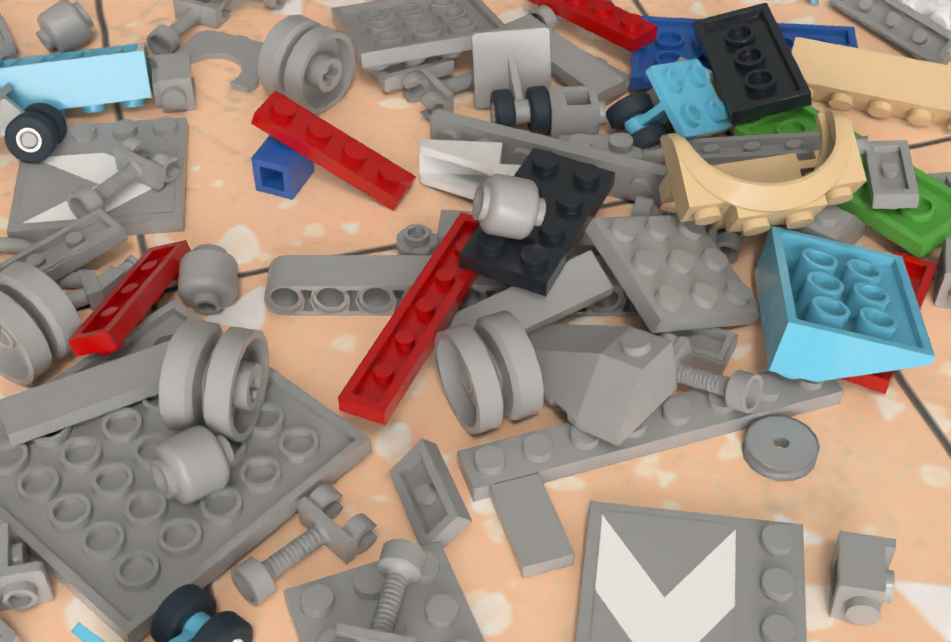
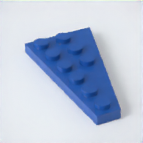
M641 16L644 20L658 26L656 40L633 53L631 52L630 91L653 88L646 70L652 65L676 62L680 56L687 60L698 59L704 68L709 69L694 34L693 21L699 19ZM777 23L791 52L795 37L858 48L855 27Z

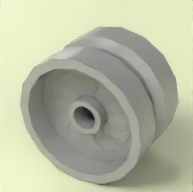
M300 14L289 15L279 21L266 36L260 50L257 66L259 82L268 93L272 94L276 90L314 114L324 113L335 106L347 91L356 63L355 47L350 37L337 30L323 26Z
M15 261L0 272V375L15 384L27 386L51 368L52 359L59 360L72 351L67 340L82 323L71 300L57 283L42 270L29 263Z
M504 310L478 318L474 330L467 324H461L437 332L434 340V353L438 375L452 412L460 425L469 434L476 435L499 427L503 414L509 420H518L540 411L544 400L541 369L525 329L513 314Z
M186 319L180 324L168 344L159 381V410L162 422L170 430L182 432L191 427L201 425L209 429L215 436L222 434L227 440L237 442L245 440L254 429L266 395L269 376V349L264 333L260 330L232 326L224 332L218 323Z

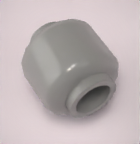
M60 0L38 15L37 22L41 29L36 32V35L48 51L54 48L60 53L74 51L91 39L92 32L90 28L94 26V23L79 2L76 1L72 4L68 0Z
M499 173L488 178L486 183L481 182L478 185L472 206L473 219L479 221L483 232L489 235L518 240L527 237L534 226H540L546 212V201L544 198H539V190L534 181Z
M203 244L195 247L181 258L178 296L184 304L200 314L210 315L219 312L221 308L230 306L236 300L238 263L224 248L214 244Z
M194 426L158 443L155 450V459L150 461V471L157 488L166 499L175 498L182 504H190L227 485L230 478L229 464L234 462V453L228 440L222 434L215 436L204 426Z

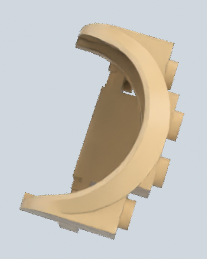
M839 109L815 115L820 137V149L811 153L812 159L799 161L796 153L710 165L701 158L690 143L681 135L672 133L662 135L660 138L667 167V174L658 187L662 204L675 202L679 223L694 220L696 225L710 224L711 230L726 228L727 233L743 231V235L751 236L768 231L771 228L770 226L786 224L788 229L805 227L812 224L814 218L827 205H837L851 200L853 194L867 179L851 122L847 115Z

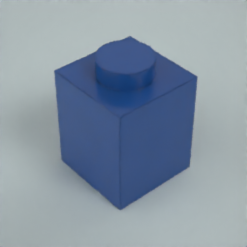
M270 135L251 157L256 191L291 200L295 198L315 171L313 161Z

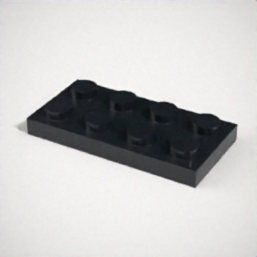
M767 2L693 21L694 34L708 68L713 73V80L727 109L732 125L812 105L811 91Z
M533 147L514 176L532 180L537 185L539 198H544L546 201V212L542 224L534 226L531 233L521 240L489 235L483 232L479 225L459 253V267L546 297L586 232L585 230L589 223L595 217L613 188L615 172Z

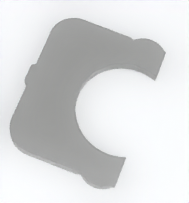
M205 30L194 34L176 52H190L191 65L207 59L232 61L239 65L242 71L235 80L230 82L231 89L249 93L259 87L257 66L260 50L264 42L251 40L241 35L235 36L214 30Z

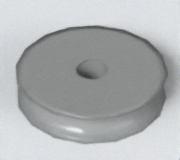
M766 415L755 419L746 428L741 447L744 460L752 470L765 478L776 481H795L807 476L815 467L820 449L817 436L809 426L796 418L785 415Z

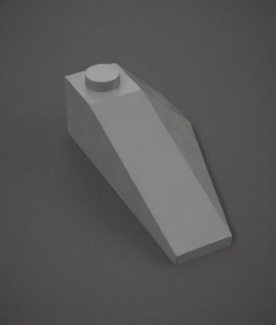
M548 324L527 334L541 369L544 399L550 405L558 404L567 413L568 421L577 429L619 446L677 389L673 343L671 340L631 326Z

